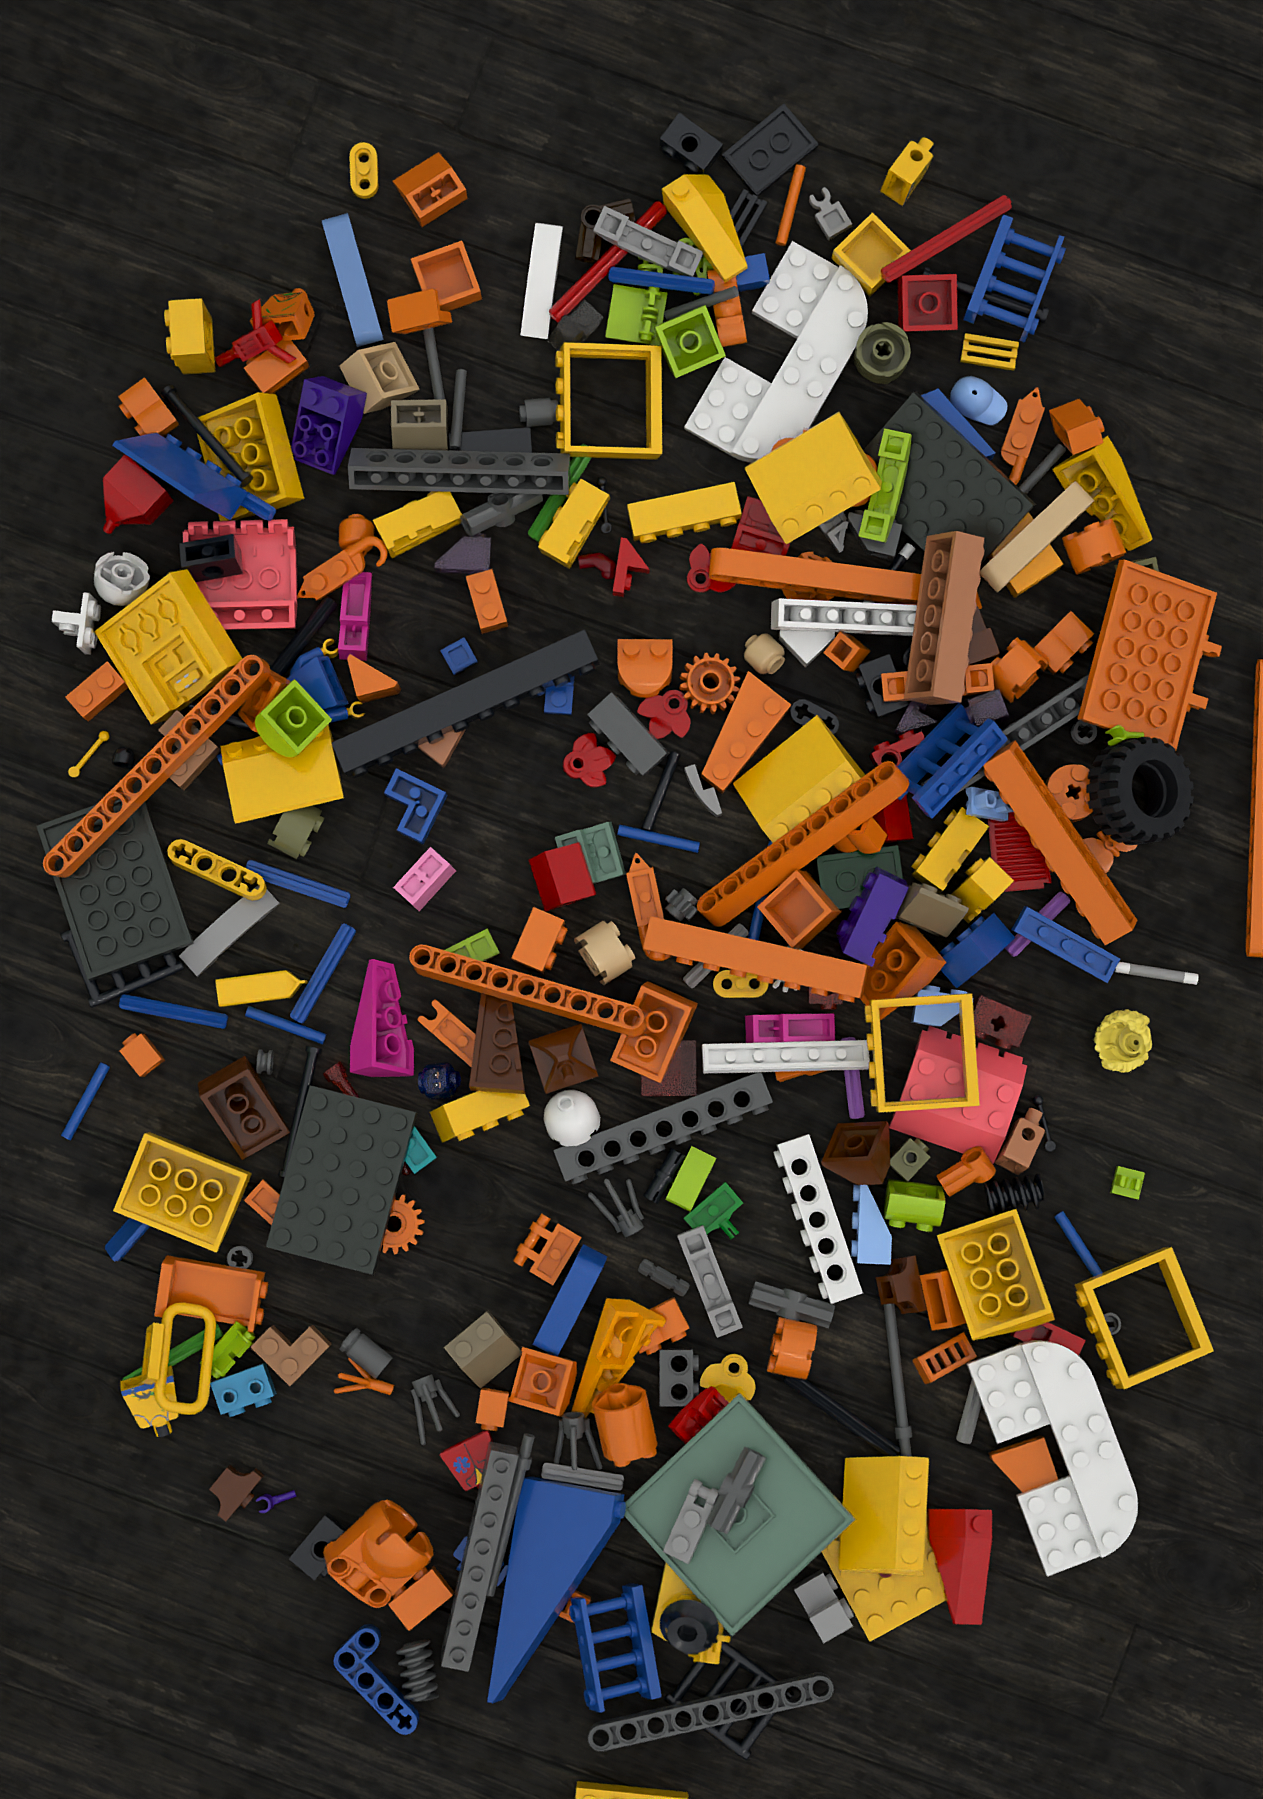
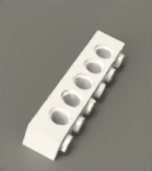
M777 599L772 602L771 629L913 636L917 605Z
M807 1134L777 1144L778 1151L774 1152L778 1167L784 1166L787 1177L782 1178L787 1194L793 1193L796 1203L791 1204L796 1220L802 1219L805 1229L801 1230L800 1233L805 1247L811 1246L814 1256L809 1257L814 1273H820L822 1283H819L818 1286L823 1300L828 1298L832 1304L862 1294L863 1292L810 1135ZM796 1159H803L807 1165L806 1171L801 1175L794 1174L791 1169L792 1162ZM805 1185H811L815 1189V1197L810 1201H804L800 1196V1191ZM818 1211L824 1215V1223L820 1227H812L809 1223V1217L813 1212ZM823 1238H829L833 1242V1249L827 1254L821 1253L818 1249V1243ZM834 1264L839 1265L842 1269V1275L837 1280H831L827 1276L828 1268Z

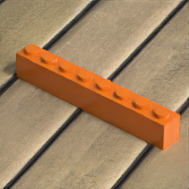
M1016 740L999 749L983 765L986 777L998 787L999 795L1003 802L1009 804L1013 809L1016 821L1021 827H1025L1030 834V841L1036 849H1040L1045 856L1046 865L1052 872L1057 874L1063 890L1072 896L1080 915L1087 918L1095 937L1101 939L1104 945H1107L1133 931L1137 922L1136 917Z
M651 916L643 949L650 950L649 956L665 959L666 954L677 956L676 962L692 965L693 960L704 963L703 968L718 972L721 966L731 969V975L746 978L747 973L758 975L757 981L773 984L774 979L785 981L784 987L800 990L801 985L812 987L811 993L827 996L828 991L839 993L838 999L854 1002L855 997L862 998L869 966Z

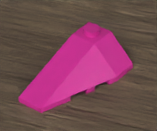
M375 959L369 960L350 1044V1073L369 1077L414 1075V1047L412 1039L408 1040L404 1026L408 1022L406 1014L402 1015L398 1001L401 993L394 964Z

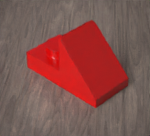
M621 537L613 596L624 597L625 590L630 591L632 574H627L628 571L649 574V568L628 539Z

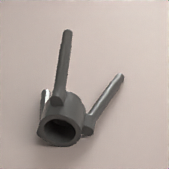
M609 1179L604 1180L612 1199L621 1213L617 1216L619 1221L592 1192L588 1193V1197L613 1224L617 1233L622 1231L624 1237H628L644 1228L641 1222L644 1217L639 1209L631 1179H627L626 1184L634 1213L632 1209H625Z
M432 1374L412 1382L414 1389L411 1390L414 1398L420 1442L423 1446L426 1444L420 1398L422 1402H427L432 1419L439 1432L442 1431V1426L432 1398L437 1397L436 1391H438L454 1416H460L455 1405L442 1388L440 1380H434Z
M567 1412L562 1415V1419H559V1433L554 1464H559L564 1435L566 1434V1438L570 1439L572 1470H577V1439L582 1438L585 1432L597 1469L601 1470L602 1464L590 1429V1419L585 1418L584 1413Z

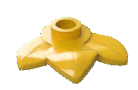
M738 1354L727 1355L721 1363L709 1365L700 1378L701 1387H714L728 1403L739 1393L747 1400H751L755 1392L754 1379L747 1373V1362ZM731 1363L739 1365V1370L736 1373L729 1371Z

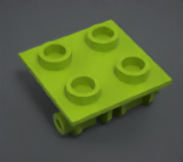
M614 284L605 338L659 346L654 326L663 323L667 293L660 292L658 287L649 286L647 290Z

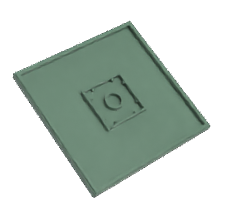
M741 1393L625 1502L626 1511L624 1515L696 1597L713 1611L717 1620L731 1636L736 1634L856 1520ZM745 1446L767 1458L753 1484L755 1487L745 1507L741 1508L728 1534L720 1532L707 1524L689 1564L663 1552L695 1479L703 1482V1486L709 1489L716 1488L719 1490L728 1473L732 1472ZM698 1496L695 1503L704 1507L706 1499Z

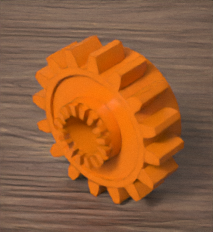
M704 653L701 660L697 656L693 658L694 665L689 663L685 665L684 668L688 673H681L680 679L686 682L680 684L679 689L687 691L683 698L685 700H692L690 708L693 709L696 705H699L700 713H704L706 708H710V712L715 714L717 706L724 711L727 708L725 701L731 704L734 702L735 698L731 694H738L740 688L734 686V684L740 681V677L733 675L737 668L735 666L730 668L727 665L729 662L728 658L722 661L717 653L714 658H709L708 653ZM706 678L714 679L717 685L716 688L709 689L705 687L703 680Z
M402 1194L399 1200H396L395 1196L390 1216L399 1217L402 1226L396 1232L391 1231L387 1226L382 1244L383 1253H386L389 1247L393 1248L394 1254H398L399 1247L408 1251L409 1246L407 1243L411 1242L416 1245L418 1241L415 1235H423L424 1233L421 1229H418L419 1225L425 1223V1220L418 1219L422 1209L415 1210L413 1208L415 1200L409 1203L405 1202L406 1195Z

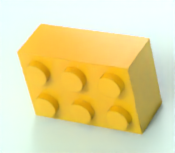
M202 298L168 301L169 309L164 311L166 327L169 326L171 337H166L167 353L171 355V360H174L175 366H178L183 374L215 372L212 318Z

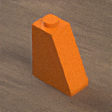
M1041 1435L988 1453L990 1459L1022 1493L1058 1480L1045 1438Z

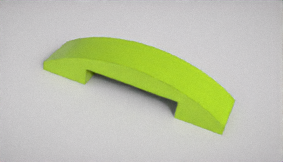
M884 428L878 453L880 460L877 474L882 480L881 490L870 497L868 510L864 511L858 537L886 543L904 486L911 447V434Z

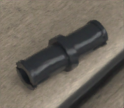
M671 1147L660 1168L655 1169L654 1173L656 1175L643 1196L659 1204L670 1183L673 1184L675 1180L674 1175L686 1156Z

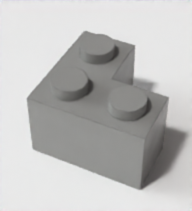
M821 1569L793 1585V1589L821 1640L825 1643L853 1627L850 1619L854 1615L844 1598L839 1600L834 1590L838 1586L831 1574L829 1573L825 1576Z

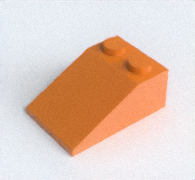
M896 921L887 932L884 943L879 942L871 956L876 960L873 967L869 966L863 995L860 998L866 1006H870L869 1000L912 997L927 986L945 965V959L915 926ZM898 1007L879 1008L880 1020Z
M647 981L641 985L633 1004L643 1011L646 1029L641 1035L635 1037L621 1034L610 1061L661 1083L686 1033L698 1003ZM631 1016L627 1019L626 1024L634 1026L638 1024L640 1018Z

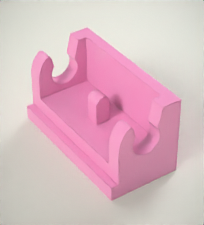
M430 847L393 888L420 911L456 870Z

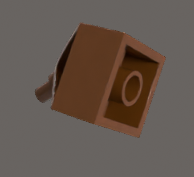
M582 1024L528 1041L546 1094L599 1077Z

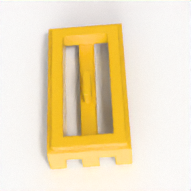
M965 333L960 362L1014 371L1019 342ZM969 342L978 343V344H984V345H990V346H996V347H1002V348H1008V349H1012V350H1011V352H1010V351H1004V350H998V349H992V348L974 346V345H969ZM967 352L1010 358V362L968 356Z

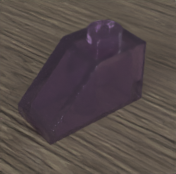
M483 533L461 538L435 562L434 568L436 573L476 574L490 570L491 538H486V534Z
M1000 689L969 699L970 706L965 708L970 723L976 722L977 727H980L988 718L995 723L1010 719Z

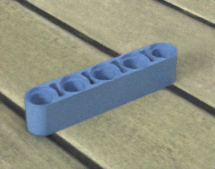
M346 213L322 220L323 228L356 345L360 347L383 340L382 332L349 215Z

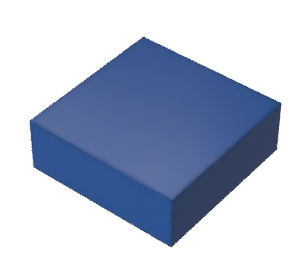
M465 638L440 650L453 675L478 662Z

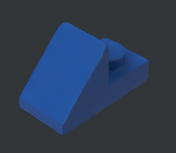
M575 676L571 677V681L564 686L556 688L553 685L546 688L544 713L572 715Z

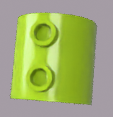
M706 305L654 326L661 351L675 378L726 357Z
M294 679L256 716L255 726L260 737L271 749L283 756L295 757L332 719Z
M888 1179L884 1203V1219H888L889 1225L893 1227L903 1228L906 1222L917 1223L916 1228L918 1230L933 1231V1226L940 1227L946 1202L943 1187Z

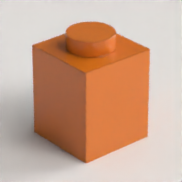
M840 631L823 653L843 670L854 672L869 654L870 650L851 634Z
M134 1033L122 1042L125 1047L120 1050L121 1054L140 1077H145L165 1061L164 1057L145 1034L141 1033L137 1036Z
M482 1387L476 1423L481 1424V1429L497 1431L498 1427H504L510 1392Z

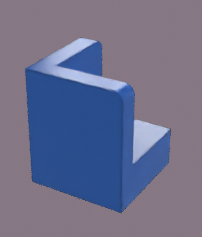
M765 253L746 256L745 260L748 269L736 276L738 292L766 287L769 284L770 278Z

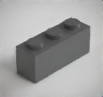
M613 692L587 714L592 719L589 722L590 726L599 735L603 732L610 739L607 744L617 755L621 752L628 759L625 764L635 775L640 772L643 776H646L670 754Z

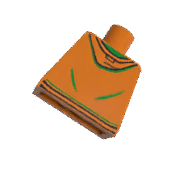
M299 288L294 289L292 293L273 295L261 307L263 324L272 320L283 337L281 341L305 339L315 316L307 293Z

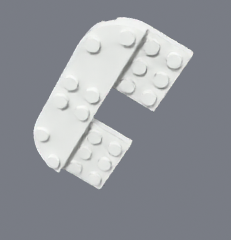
M793 241L752 310V314L797 339L773 382L766 381L725 357L684 427L688 432L730 456L745 462H755L770 453L773 446L779 440L795 438L803 433L804 428L810 429L837 379L852 357L858 338L865 330L867 323V301L858 280L843 266L837 267Z
M1043 1340L1019 1343L967 1363L996 1443L1004 1442L1050 1424L1069 1475L1016 1495L1045 1574L1050 1576L1094 1558H1103L1118 1549L1128 1538L1134 1527L1138 1510L1137 1493L1096 1382L1086 1363L1070 1349L1054 1342Z

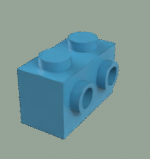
M266 1362L210 1383L220 1414L228 1413L229 1417L245 1412L244 1407L253 1403L256 1408L272 1402L270 1397L277 1394Z

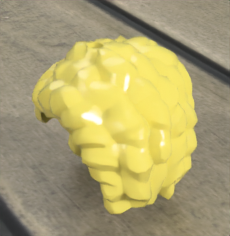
M1125 1009L1124 1011L1116 1010L1104 1017L1101 1025L1096 1030L1093 1040L1096 1044L1095 1050L1099 1053V1057L1102 1059L1101 1064L1105 1069L1121 1073L1130 1072L1148 1060V1052L1152 1048L1150 1028L1147 1026L1150 1020L1146 1015Z

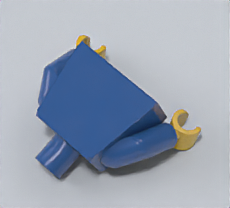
M333 639L324 641L323 648L316 647L297 658L287 679L290 681L295 679L332 719L330 723L346 720L348 716L354 719L363 717L365 713L357 715L353 712V706L362 705V702L356 701L349 708L345 707L349 703L330 661V658L338 655V648L334 651L326 649L327 646L334 643Z

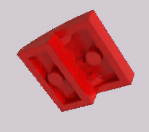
M748 496L731 549L786 556L790 543L786 544L782 539L761 499Z
M710 1386L691 1400L668 1427L687 1444L729 1403L714 1387Z

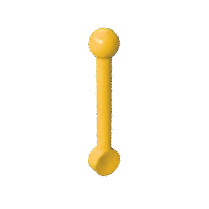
M101 731L99 739L79 763L69 769L68 773L71 777H78L82 766L101 743L109 739L107 731Z

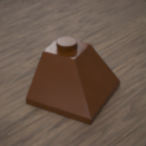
M888 1122L838 1123L821 1161L823 1167L856 1185L883 1184L890 1167Z

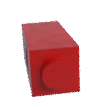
M1049 1322L1029 1329L1011 1332L1010 1334L1024 1342L1032 1340L1054 1342L1070 1349L1078 1356L1086 1341Z

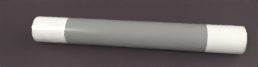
M1119 962L1114 970L1117 973L1197 985L1198 974L1131 963Z

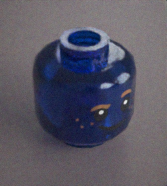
M448 1062L428 1064L418 1074L419 1090L431 1100L451 1098L454 1096L456 1088L461 1085L459 1072L455 1071Z

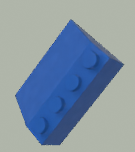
M151 433L117 440L113 443L112 446L191 499L229 520L232 519L248 494L247 491L239 487L242 483L240 480L229 473L224 477L220 474L222 468L207 460L206 464L200 461L201 454L190 447L185 451L180 447L182 442L170 434L165 438L158 433Z

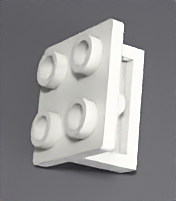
M84 592L81 614L53 611L52 622L59 630L64 631L63 634L78 636L77 648L84 654L91 655L92 648H96L97 635L94 632L95 621L100 620L101 606L97 605V600L90 593Z

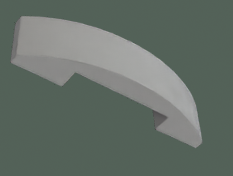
M606 206L603 207L593 230L595 234L650 263L684 276L693 277L703 251L681 241L677 243L628 220L629 217Z
M268 890L259 900L253 901L244 897L241 898L193 941L194 944L189 945L179 957L198 977L225 950L253 925L266 917L280 903Z
M701 1225L678 1234L679 1242L716 1337L718 1338L743 1328L704 1226Z

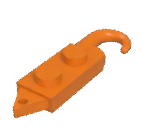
M1038 387L1024 399L1018 400L1001 449L1002 459L1007 464L1013 466L1009 479L1015 485H1017L1021 478L1045 407H1042Z
M368 536L349 548L344 549L303 576L304 582L297 598L321 600L361 574L365 568L362 552L371 546L377 547L380 551V559L376 563L380 567L387 559L388 551L385 543L378 537Z
M635 853L629 873H626L643 949L650 916L664 919L653 867L650 868ZM639 858L640 863H635V859ZM643 949L645 955L654 961H664L671 956L666 954L665 959L649 956L650 950Z

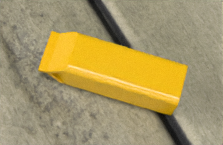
M288 970L216 979L219 1007L292 998L301 985L308 983V981H301Z

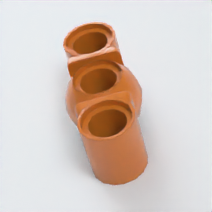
M715 269L707 270L708 279L715 281L714 293L736 286L738 289L736 276L725 283ZM739 296L713 305L718 338L722 347L747 343Z

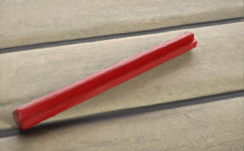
M1005 195L1000 196L881 269L882 279H885L887 283L892 282L1006 213L1012 208L1010 198H1007Z
M657 201L635 223L651 230L667 214V208ZM613 244L549 309V315L552 319L560 322L609 273L610 268L615 267L628 252Z

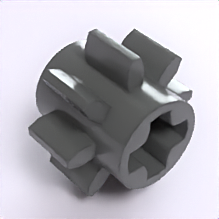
M684 888L679 893L673 889L665 898L669 903L665 907L666 911L679 922L684 917L690 921L698 912L694 907L698 900Z

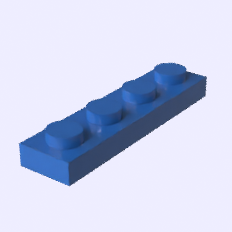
M1026 906L1023 907L1011 929L1015 933L1106 983L1110 980L1120 961V958Z

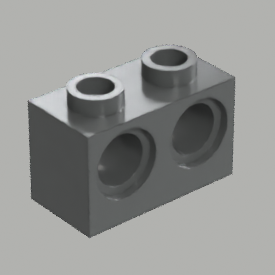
M693 1348L659 1349L660 1406H686L699 1395V1383H693V1371H699L698 1355H693ZM678 1355L685 1357L687 1360L686 1367L680 1371L673 1369L671 1366V1360ZM675 1384L686 1386L687 1393L683 1398L678 1399L672 1396L671 1389Z

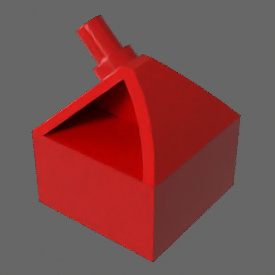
M126 454L103 477L106 523L103 526V530L111 534L121 524L151 525L173 502L168 492Z

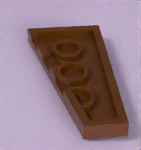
M495 985V987H497V988H502V987L506 986V985ZM481 993L469 1084V1088L472 1091L525 1094L513 1004L511 1001Z

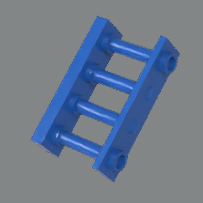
M1003 215L963 320L974 324L977 315L982 316L986 314L1024 328L1020 341L1025 342L1028 333L1034 335L1039 319L1034 317L1055 262L1060 264L1066 248L1061 247L1064 236L1059 235L1055 247L1015 233V229L1010 228L1013 218ZM1012 243L1051 257L1046 271L1005 256L1006 253L1001 252L1003 245ZM1002 266L1042 281L1038 293L1034 294L996 280L997 277L992 275L995 267L1000 269ZM994 290L1032 304L1029 317L1026 318L988 304V300L983 299L985 292H992Z
M958 703L897 766L909 779L908 789L897 799L901 800L908 792L914 794L912 799L926 816L933 818L1000 749L1008 738L998 725L989 718L980 727L974 725L975 721L962 704ZM965 733L971 735L961 747L955 745ZM946 753L952 755L942 767L936 764ZM927 772L933 775L923 786L917 784Z
M633 1583L623 1585L621 1597L586 1605L585 1598L571 1597L572 1605L569 1608V1612L576 1626L586 1684L584 1699L590 1710L604 1712L603 1700L639 1692L641 1697L651 1700L662 1697L642 1585ZM621 1608L626 1610L628 1617L626 1625L591 1633L589 1616ZM625 1636L631 1638L633 1646L631 1653L596 1661L593 1644ZM630 1664L636 1666L638 1677H636L635 1681L601 1689L598 1672Z

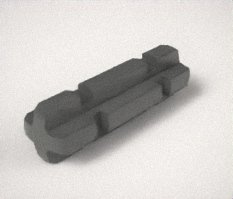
M643 1259L638 1267V1272L645 1276H651L650 1279L669 1290L672 1288L673 1292L680 1296H684L690 1285L688 1282L681 1278L678 1280L677 1276L660 1266H654V1263L647 1259Z

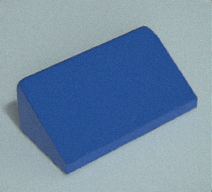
M129 1218L105 1245V1250L114 1262L120 1261L150 1226Z

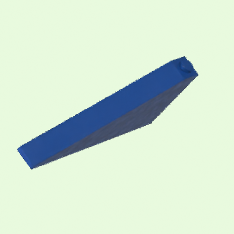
M532 1476L524 1477L516 1510L487 1702L495 1703L504 1699L620 1524L626 1511V1503L623 1502L624 1494Z

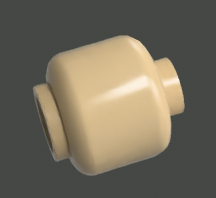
M769 634L753 635L745 643L744 659L758 673L773 674L783 665L785 661L783 657L784 648Z

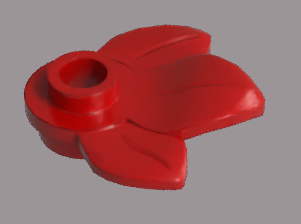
M703 544L694 548L689 558L691 570L687 575V583L693 591L703 593L711 589L721 593L726 592L737 584L710 579L711 553L709 554V551ZM703 575L706 581L703 584H699L695 580L696 576Z
M670 690L663 696L648 697L640 704L637 712L644 717L651 718L649 731L656 739L664 738L671 731L683 738L690 728V718L686 712L688 700L683 698L684 694L681 691ZM672 699H676L680 705L678 708L672 709L669 706V702Z
M587 733L580 736L574 742L572 752L567 754L563 760V769L569 777L580 778L589 787H600L606 784V778L602 771L608 769L613 764L616 755L608 748L597 747L596 735L594 733ZM573 761H580L581 768H575Z

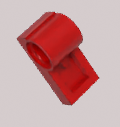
M914 730L898 736L900 741L890 745L889 741L876 745L873 747L875 752L870 755L873 765L877 767L881 764V758L884 755H891L895 758L896 766H898L902 762L901 754L916 748L925 738L923 732L915 734Z

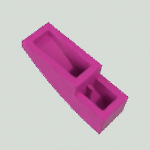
M362 572L343 585L338 644L339 659L347 660L351 654L359 660L367 661L372 573Z
M834 1014L745 1016L746 1043L835 1041Z

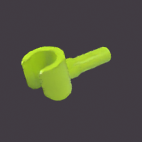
M1116 725L1105 732V734H1110L1113 739L1108 741L1110 746L1117 745L1125 739L1144 737L1143 732H1128L1120 725Z

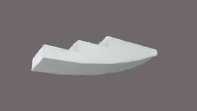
M535 223L521 336L548 339L551 318L549 309L553 306L563 226Z

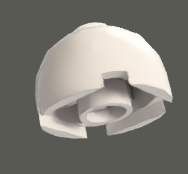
M114 552L107 553L100 557L96 563L94 586L99 596L106 602L118 606H127L146 592L150 579L148 566L139 557L130 553L123 552L122 556H113Z
M564 1090L557 1093L550 1099L544 1110V1123L550 1138L559 1141L560 1145L578 1146L591 1139L590 1135L595 1129L597 1131L600 1127L601 1117L595 1102L586 1093L577 1090Z

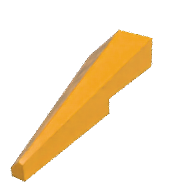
M606 1298L571 1412H582L585 1414V1418L590 1412L594 1413L593 1399L609 1386L619 1383L634 1364L633 1357L643 1345L646 1347L651 1342L650 1336L658 1326H664L666 1320L663 1316L631 1300Z

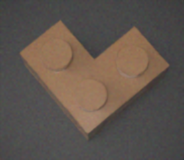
M176 710L159 728V731L166 736L184 716ZM192 725V734H197L200 730ZM207 739L169 778L181 789L185 790L221 750L210 739ZM176 741L174 743V745L178 748L174 754H177L181 750L180 741Z
M273 1325L268 1328L251 1348L291 1386L332 1343L314 1325H311L292 1344Z

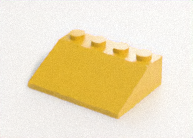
M258 392L198 417L243 470L250 472L253 476L252 481L247 486L241 488L265 501L275 509L304 499L276 394ZM198 435L205 464L209 460L222 468L220 474L224 477L228 473L234 476ZM240 505L231 520L220 514L219 518L220 521H235L256 514Z
M837 412L745 467L772 523L786 544L881 490L882 480L840 412Z
M816 715L737 779L733 785L761 829L774 843L865 776V774L822 719Z
M329 724L295 757H286L275 752L260 736L220 746L235 824L344 798L337 755L331 744L334 740Z
M151 1132L144 1133L113 1211L217 1253L252 1173Z
M1016 1209L937 1235L972 1340L1025 1330L1055 1320Z
M907 1456L845 1458L843 1506L856 1520L841 1533L839 1571L923 1576L929 1458Z

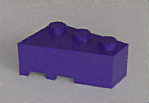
M877 866L873 873L869 872L863 882L864 890L860 897L856 896L853 899L849 909L851 911L847 920L843 919L836 932L843 953L873 967L876 960L871 957L878 942L884 943L887 935L883 933L890 920L895 919L909 889L905 880Z

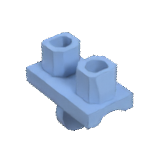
M976 787L966 788L968 796L966 815L1003 822L1008 821V813L1014 812L1009 804L1003 802L999 792Z

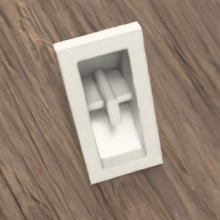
M780 630L779 640L804 667L808 666L835 638V632Z

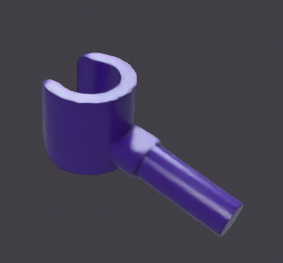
M293 1490L273 1497L269 1494L262 1495L257 1498L256 1502L264 1499L268 1502V1508H264L259 1512L266 1513L270 1511L275 1504L296 1497V1493Z

